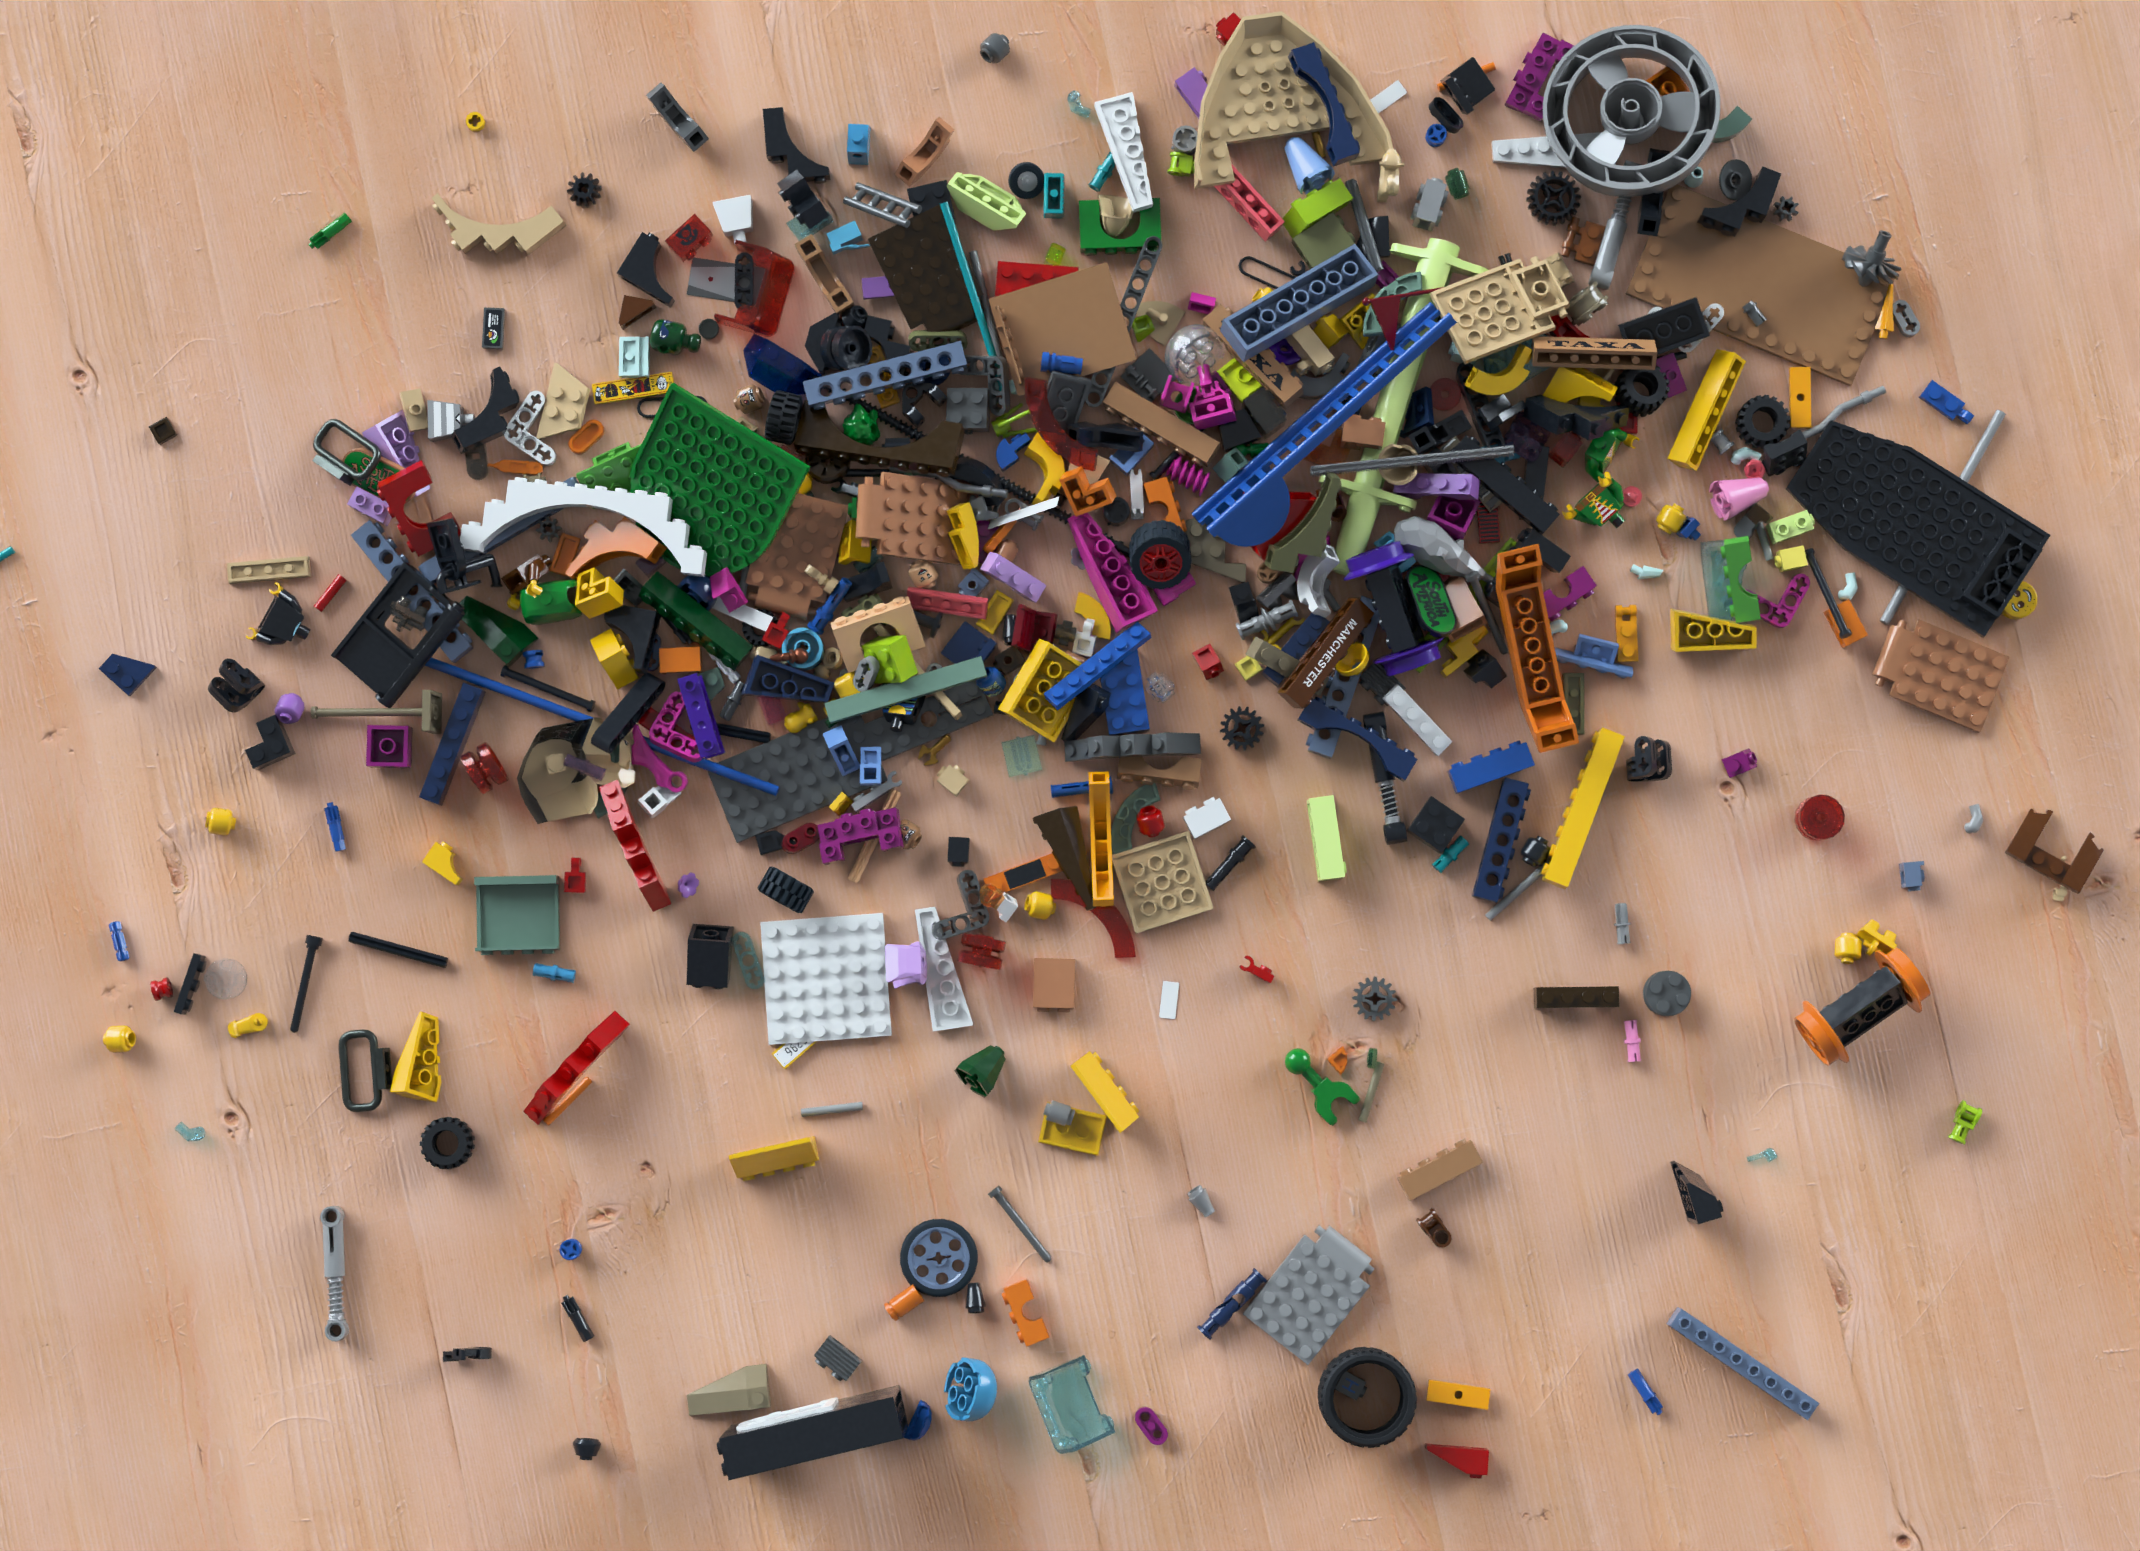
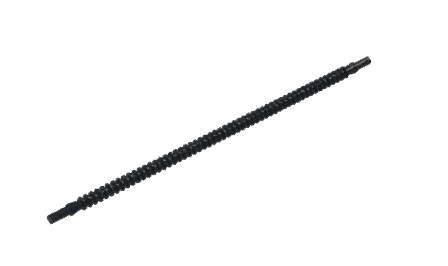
M805 368L801 373V376L808 380L819 378V376ZM828 387L823 388V389L828 390V393H829V394L832 393V390H831L830 388H828ZM853 397L845 399L846 402H849V405H862L868 413L871 410H876L878 412L877 418L880 419V422L884 421L885 425L890 424V428L895 427L896 431L899 429L901 434L904 432L906 433L905 436L910 435L911 439H916L915 441L928 435L927 433L924 435L923 431L918 432V428L913 429L912 425L908 426L907 422L902 423V419L897 420V417L893 418L892 414H887V411L882 412V408L877 409L876 405L873 407L871 402L868 404L866 400H854ZM997 474L1004 490L1007 489L1008 493L1013 492V496L1018 495L1019 499L1022 497L1024 502L1026 500L1029 501L1028 504L1033 502L1036 497L1035 493L1031 494L1030 490L1028 492L1025 491V487L1022 489L1020 485L1016 486L1015 482L1011 483L1010 479L1005 480V476L1000 477V474ZM1054 507L1044 511V513L1049 512V516L1054 515L1055 519L1057 517L1060 518V522L1062 520L1065 521L1064 524H1067V519L1072 517V513L1067 514L1066 510L1063 512L1061 507L1059 509ZM1108 533L1104 534L1108 540L1114 543V547L1118 552L1130 557L1129 547L1123 545L1124 542L1114 540L1113 536L1108 537Z

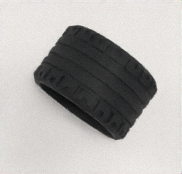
M1357 1347L1339 1354L1337 1358H1334L1327 1365L1318 1385V1404L1323 1418L1340 1439L1354 1446L1374 1448L1395 1441V1438L1400 1437L1408 1429L1407 1426L1411 1424L1415 1415L1417 1396L1411 1375L1395 1357L1377 1348ZM1367 1363L1377 1364L1387 1368L1396 1377L1400 1389L1399 1406L1391 1420L1381 1427L1372 1430L1352 1428L1339 1419L1334 1409L1333 1396L1336 1384L1341 1376L1352 1367Z

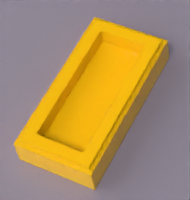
M996 590L988 603L986 620L978 619L976 625L994 635L1014 600Z

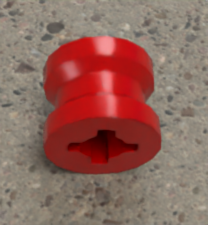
M168 977L163 978L159 982L156 980L151 981V992L155 1001L161 1000L162 997H173V988Z

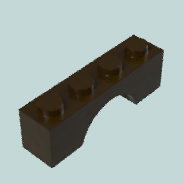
M1619 986L1533 988L1534 1008L1619 1007Z

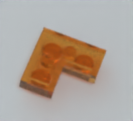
M1337 428L1330 447L1320 443L1303 460L1318 466L1345 463L1351 449L1340 448L1342 430Z

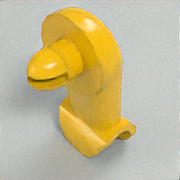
M255 1013L239 1021L234 1020L228 1024V1032L232 1038L240 1037L242 1034L259 1032L267 1027L268 1019L262 1013Z

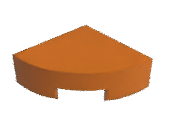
M1343 1046L1327 1058L1340 1075L1344 1072L1347 1065V1053Z

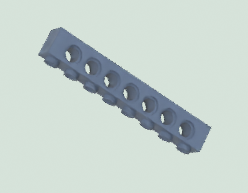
M958 341L803 381V386L809 408L819 410L825 408V404L834 403V405L845 403V399L852 397L854 400L866 397L865 394L872 392L873 395L885 392V389L893 387V390L900 389L910 382L915 385L925 382L924 379L942 378L945 373L959 374L967 368V362L962 343ZM942 357H948L951 362L947 366H942L939 360ZM922 362H928L931 368L928 371H922L919 365ZM908 367L911 373L908 376H902L900 369ZM883 372H888L891 374V379L889 381H882L880 375ZM868 377L872 382L869 386H862L860 384L861 379ZM845 382L852 385V388L847 392L842 391L840 388ZM825 387L832 390L831 395L828 397L821 395V390Z
M369 520L352 533L351 536L389 582L404 562H410L403 553L401 555L395 550L397 545L391 538H385L382 534L385 532L378 522L374 524ZM379 538L381 540L380 546L372 548V541ZM392 554L393 561L390 564H385V556ZM416 583L415 585L419 588L418 593L413 596L408 593L403 601L424 628L429 631L435 619L444 612L445 606L440 601L437 602L433 595L419 583ZM430 601L431 608L428 611H423L422 604ZM459 623L451 632L456 633V640L448 643L446 638L440 646L453 663H456L473 649V646L470 644L473 640L466 632L461 633L458 629Z
M1361 596L1360 600L1375 613L1371 618V623L1360 632L1363 637L1362 644L1369 651L1380 615L1378 610L1374 609L1372 599ZM1361 662L1355 663L1352 669L1356 668ZM1335 670L1333 677L1329 676L1326 688H1329L1327 696L1323 695L1321 698L1326 702L1325 706L1330 709L1335 707L1344 712L1343 716L1346 717L1361 673L1350 676L1349 681L1343 682L1339 679V672ZM1334 691L1342 692L1343 699L1341 701L1333 699L1332 693ZM1327 729L1330 733V737L1327 740L1320 738V730H1315L1314 734H1309L1306 745L1309 746L1308 751L1331 759L1341 730Z
M1677 1307L1666 1323L1804 1419L1809 1420L1819 1405V1402L1683 1309Z

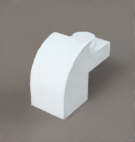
M658 785L638 800V804L652 819L664 811L671 802L681 795V792H672L668 788Z

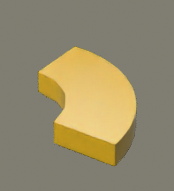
M1078 592L1074 612L1082 615L1085 619L1095 620L1091 635L1110 640V622L1104 608L1091 596Z

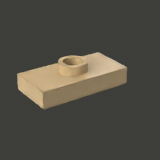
M420 388L400 392L409 433L428 429V417Z

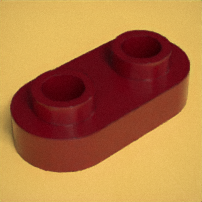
M806 823L787 833L782 840L783 850L788 854H796L816 843L819 839L818 826L814 823ZM807 830H812L814 834L809 835ZM789 840H795L796 844H791Z

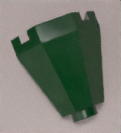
M990 1045L963 1060L954 1071L965 1085L969 1083L972 1086L970 1089L974 1093L985 1098L995 1086L1006 1060L1004 1057L1005 1053L1000 1047Z

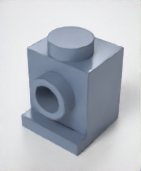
M972 568L970 573L958 585L960 589L958 593L977 597L989 584V580L977 569ZM969 582H975V588H969Z
M1924 861L1899 864L1901 888H1908V891L1921 890L1920 886H1922L1925 876L1920 866L1924 865Z

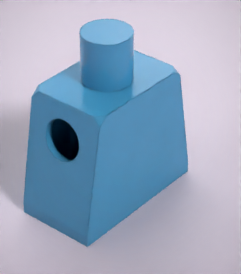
M848 124V164L869 165L871 131L869 125Z

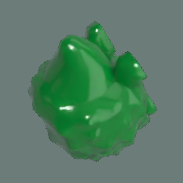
M855 404L851 414L847 415L842 424L843 434L859 443L871 446L880 438V431L876 422L878 412L871 410L868 414L862 405Z

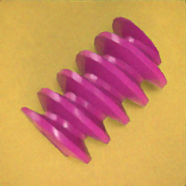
M1182 456L1174 459L1165 477L1172 474V481L1179 478V485L1186 482V489L1193 486V493L1200 489L1199 496H1201L1209 483L1210 472L1202 475L1203 468L1195 471L1196 464L1188 467L1189 460L1182 464Z

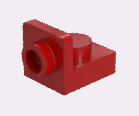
M1211 644L1192 653L1206 680L1215 678L1224 671L1221 661Z

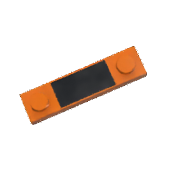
M1051 853L989 876L983 880L989 896L992 898L1001 895L1003 892L1006 893L1060 873L1063 870Z

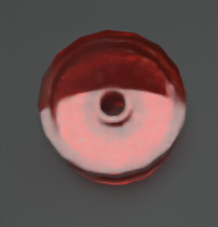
M487 742L476 747L478 757L471 751L461 756L469 777L483 795L493 790L490 777L498 785L509 780L502 764Z
M1817 795L1807 798L1799 804L1795 811L1794 821L1797 830L1802 836L1809 840L1821 841L1834 837L1840 832L1844 825L1845 814L1843 807L1835 798L1829 795ZM1818 814L1821 815L1820 819H1821L1822 821H1819V820H1818V818H1817V817H1818Z
M962 934L961 944L972 948V951H959L957 962L1001 970L1003 960L1000 957L992 956L991 952L1003 953L1006 946L1005 941L996 940L994 937L981 934Z

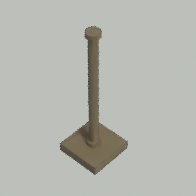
M422 690V708H318L317 706H312L311 717L312 719H317L318 717L422 716V731L441 734L442 693L433 690Z

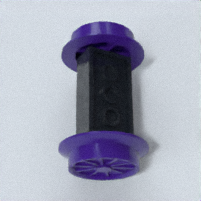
M1400 541L1374 548L1347 559L1346 563L1350 572L1343 578L1346 581L1366 575L1365 584L1368 591L1372 592L1374 598L1372 599L1373 607L1379 612L1380 626L1387 634V646L1393 651L1377 658L1373 663L1382 664L1387 676L1400 674L1441 658L1437 645L1444 639L1435 637L1425 640L1398 565L1399 562L1411 558L1414 554L1404 552Z

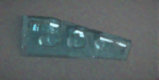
M1724 540L1700 542L1708 616L1732 621L1733 617H1731L1729 605H1733L1732 597L1728 598L1726 587L1730 585V580L1725 578L1723 566H1727L1726 558L1722 559L1720 548L1724 546ZM1747 564L1739 573L1738 580L1740 585H1742V577Z

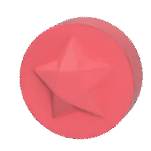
M1753 459L1745 464L1744 473L1747 478H1762L1765 474V467L1761 461Z
M1629 486L1623 490V503L1625 506L1635 507L1640 503L1642 493L1637 487Z

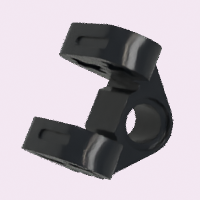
M909 383L903 388L902 413L916 428H919L925 422L924 416L914 407L923 398L924 393L938 407H941L947 401L946 395L935 384L920 383L913 385V383ZM909 389H915L918 392L915 398L907 397L906 393Z
M227 658L219 667V673L223 678H213L208 686V691L226 710L238 712L245 708L265 688V684L250 669H244L235 660Z
M1646 736L1638 737L1634 745L1635 756L1626 760L1627 781L1639 782L1668 779L1672 774L1670 744L1667 741L1653 740ZM1648 743V746L1643 749L1642 745ZM1663 746V750L1658 752V748ZM1662 766H1664V770L1659 772V768H1662Z

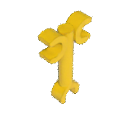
M1294 616L1289 618L1269 638L1267 632L1262 630L1263 640L1281 650V647L1274 643L1293 626L1301 625L1305 619L1302 618L1300 621H1295Z

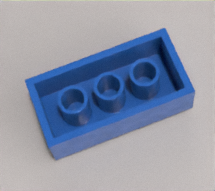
M1135 650L1100 677L1101 688L1111 693L1109 704L1105 709L1109 736L1150 730L1138 650Z

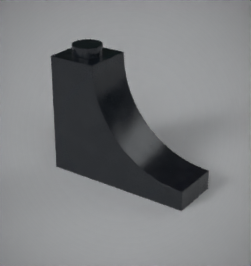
M642 232L617 274L623 280L671 308L675 301L660 286L656 275V260L662 247L660 242H658L659 238L650 232L648 235Z
M884 561L877 563L874 567L863 573L847 578L852 582V585L843 598L848 603L865 595L870 596L892 589L893 587Z
M625 605L605 612V623L610 628L617 629L629 637L635 654L634 669L640 674L647 675L661 616L653 610Z

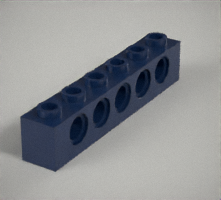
M1506 777L1502 780L1472 897L1497 903L1498 899L1502 900L1505 890L1502 887L1504 879L1507 880L1510 868H1507L1508 861L1513 859L1515 848H1512L1513 842L1518 840L1520 829L1517 828L1519 820L1523 821L1526 811L1523 808L1524 801H1528L1531 789H1528V783ZM1509 796L1517 798L1518 804L1516 807H1511L1508 804ZM1505 815L1510 816L1513 820L1510 827L1505 826L1502 822ZM1499 835H1504L1507 838L1506 846H1500L1497 843ZM1494 855H1499L1502 858L1500 866H1495L1492 863ZM1489 874L1497 878V883L1494 886H1490L1487 883L1486 879Z

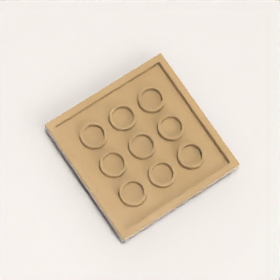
M1189 831L1112 855V862L1136 934L1214 909Z

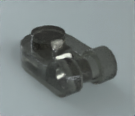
M486 444L465 452L467 473L474 480H482L488 474ZM479 453L480 459H473V454Z

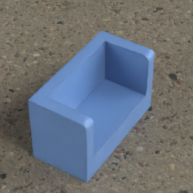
M1143 434V451L1133 452L1118 449L1114 455L1109 457V460L1122 473L1128 476L1130 470L1134 469L1153 448L1154 443Z

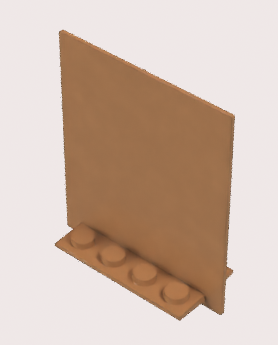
M1107 262L989 299L997 326L996 329L999 332L1003 345L1002 348L1004 349L1018 396L1047 387L1051 373L1050 371H1047V373L1040 372L1043 352H1049L1051 355L1056 353L1059 356L1083 358L1081 375L1070 374L1079 377L1136 360L1122 313L1123 310H1121Z

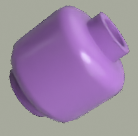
M294 693L282 695L275 707V715L284 724L296 723L304 711V702L300 696Z

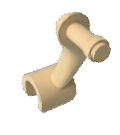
M2062 856L2061 858L2063 862H2065L2067 859L2066 856ZM2060 885V889H2054L2053 900H2064V897L2067 895V890L2064 886Z

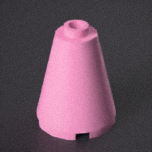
M1762 478L1719 480L1712 482L1709 488V493L1713 492V498L1710 499L1713 510L1719 518H1724V521L1731 519L1762 500L1769 491L1768 483Z

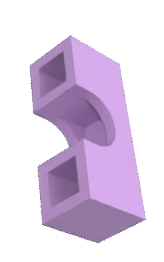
M989 552L980 567V570L1005 583L1014 592L1035 603L1047 586L997 553Z

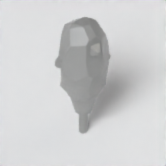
M1418 516L1397 522L1394 528V541H1400L1404 552L1413 553V557L1419 564L1443 575L1465 578L1467 574L1478 571L1480 575L1479 581L1483 580L1487 583L1493 580L1494 577L1487 574L1469 552L1464 549V540L1460 538L1455 541L1437 523Z

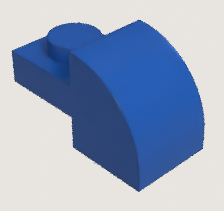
M1019 433L1013 437L1011 444L1005 438L999 443L996 458L1002 472L1017 463L1019 457L1016 453L1031 443L1027 433L1023 435Z

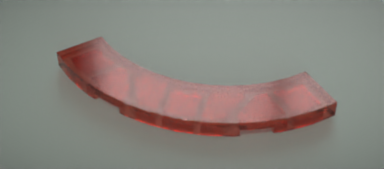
M1026 377V403L1029 406L1032 422L1042 439L1056 454L1061 455L1070 461L1071 464L1078 467L1082 466L1086 470L1095 471L1098 450L1076 442L1060 427L1049 406L1046 389L1047 380Z
M1051 879V896L1054 900L1070 901L1084 908L1086 907L1081 896L1076 894V888L1071 880ZM1096 906L1095 909L1089 910L1107 929L1113 942L1115 958L1136 957L1131 932L1119 910L1115 906Z

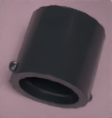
M1116 497L1113 503L1105 505L1103 508V516L1108 526H1121L1129 518L1130 507L1120 497Z

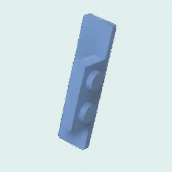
M1579 634L1574 652L1554 647L1557 661L1561 663L1571 662L1581 668L1591 667L1601 673H1615L1616 676L1621 678L1633 676V667L1614 662L1619 648L1618 643Z

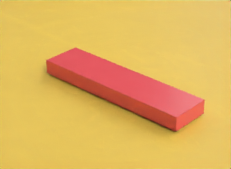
M908 587L907 596L913 609L985 620L987 618L988 598Z

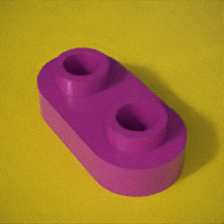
M1139 1408L1135 1413L1137 1425L1152 1444H1163L1168 1437L1166 1427L1151 1408ZM1144 1413L1149 1415V1419L1146 1421L1141 1419ZM1156 1430L1161 1432V1436L1158 1438L1153 1435Z

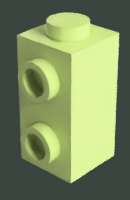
M1805 510L1771 522L1765 527L1771 543L1774 545L1812 531L1815 521L1812 514Z

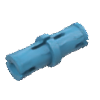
M535 963L533 976L549 978L551 981L562 980L574 983L576 970L559 968L558 965L547 966Z

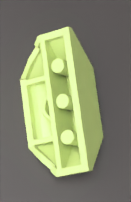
M957 172L947 184V188L958 210L993 231L1016 228L1026 215L1015 196L982 176Z

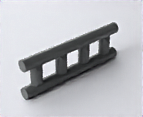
M859 182L855 185V189L858 190L853 198L846 196L843 200L845 205L905 228L910 226V221L907 220L912 212L919 214L922 211V206ZM866 194L873 196L868 204L860 202ZM881 200L889 202L884 210L876 208ZM897 206L905 208L899 216L891 214Z

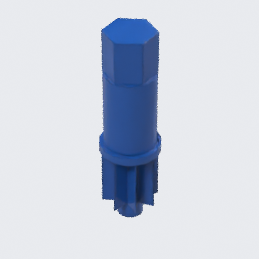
M333 802L327 803L328 807L324 808L335 852L346 850L338 806H334Z
M1639 1369L1633 1370L1628 1374L1630 1380L1652 1414L1656 1412L1657 1415H1660L1663 1406L1656 1397V1393L1652 1391Z

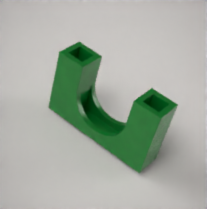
M1152 198L1153 206L1140 210V225L1137 231L1125 239L1112 238L1103 231L1100 224L1099 200L1079 201L1080 252L1085 253L1087 256L1097 255V252L1115 255L1118 251H1125V254H1136L1137 251L1142 250L1147 238L1156 236L1161 240L1160 198ZM1150 241L1147 244V248L1154 252L1158 250L1159 245L1156 241Z

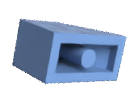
M841 725L823 733L842 776L860 769V764Z

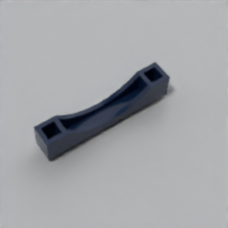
M1314 42L1292 49L1288 59L1295 75L1307 82L1317 92L1325 105L1330 127L1326 150L1333 167L1356 159L1360 153V145L1352 135V126L1345 118V110L1342 103H1339L1337 99V90L1330 82L1328 68L1322 63L1320 49L1316 48Z
M1318 697L1312 698L1311 703L1303 709L1297 721L1313 730L1337 729L1358 736L1377 753L1385 771L1403 782L1407 779L1418 760L1414 757L1415 753L1406 748L1404 750L1396 747L1397 743L1393 740L1380 738V733L1372 728L1367 730L1361 727L1362 723L1352 717L1350 720L1343 716L1344 712L1335 707L1333 709L1325 706L1326 702Z

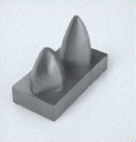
M1283 572L1256 599L1270 610L1282 606L1281 594L1289 599L1299 600L1295 577L1289 572Z

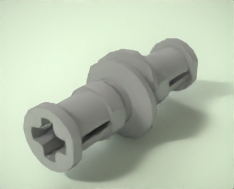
M1289 600V603L1273 608L1269 612L1261 608V615L1252 617L1241 624L1236 623V627L1242 640H1245L1246 636L1261 632L1263 629L1269 634V627L1276 631L1275 624L1282 623L1286 619L1293 616L1298 617L1299 615L1293 601Z

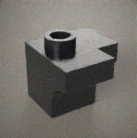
M1484 649L1467 661L1470 666L1464 670L1466 676L1474 683L1482 681L1491 689L1507 677L1496 658Z

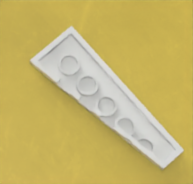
M1602 132L1574 135L1578 142L1586 149ZM1547 136L1494 140L1491 142L1493 162L1566 168L1552 150Z
M936 907L916 909L915 915L919 941L926 951V988L933 1031L973 1026L946 939L938 940L932 935V926L940 921ZM939 925L940 928L937 929V932L942 933V936H944L943 929Z

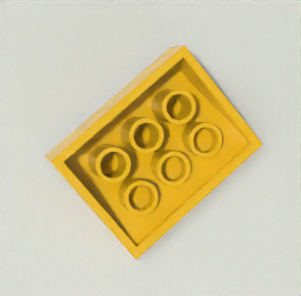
M1039 639L998 710L1055 743L1069 718L1076 697L1057 710L1045 699L1044 693L1082 663L1050 642Z
M1089 1051L1070 1065V1067L1119 1133H1121L1139 1118L1137 1115L1139 1109L1133 1101L1128 1103L1125 1099L1127 1093L1121 1085L1116 1087L1112 1080L1115 1077L1110 1070L1106 1069L1104 1071L1100 1065L1103 1061L1096 1052L1092 1054Z
M814 1136L728 1155L736 1177L743 1178V1181L755 1179V1174L763 1173V1177L774 1175L775 1170L783 1169V1172L795 1170L796 1165L803 1164V1168L815 1166V1161L819 1160Z

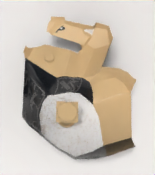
M594 717L542 728L527 751L517 776L521 796L537 824L592 814L598 801L597 784L606 785L615 780L619 781L622 788L633 784L636 771H634L631 764V745L634 744L632 732H629L620 742L619 762L614 763L610 761V754L591 744L594 732L604 722L601 718Z

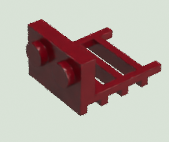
M1019 604L1011 645L1023 651L1031 652L1039 639L1053 644L1058 615L1035 611L1023 604Z

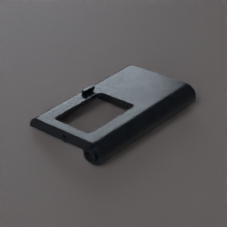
M404 562L331 656L343 663L377 693L375 698L382 705L392 708L465 616L463 611L465 608L460 603L453 602L445 594H439L438 588L412 565ZM419 583L445 606V610L418 645L411 649L385 626V623L414 585Z

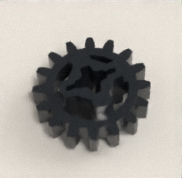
M1238 706L1237 712L1230 709L1231 715L1225 714L1226 722L1221 721L1220 723L1224 726L1220 733H1225L1222 740L1228 739V746L1230 747L1234 744L1235 750L1242 746L1243 751H1246L1247 745L1254 748L1253 742H1260L1257 736H1263L1264 734L1262 731H1259L1260 728L1264 727V724H1259L1258 722L1261 720V716L1255 717L1256 711L1254 710L1250 713L1249 707L1242 711L1241 707ZM1239 715H1245L1251 719L1248 721L1243 720ZM1232 719L1234 728L1228 731V725ZM1238 724L1242 726L1248 725L1245 729L1246 733L1243 734L1242 731L1236 732L1239 727ZM1255 726V734L1251 737L1250 729ZM1236 736L1241 737L1245 742H1239L1233 738Z

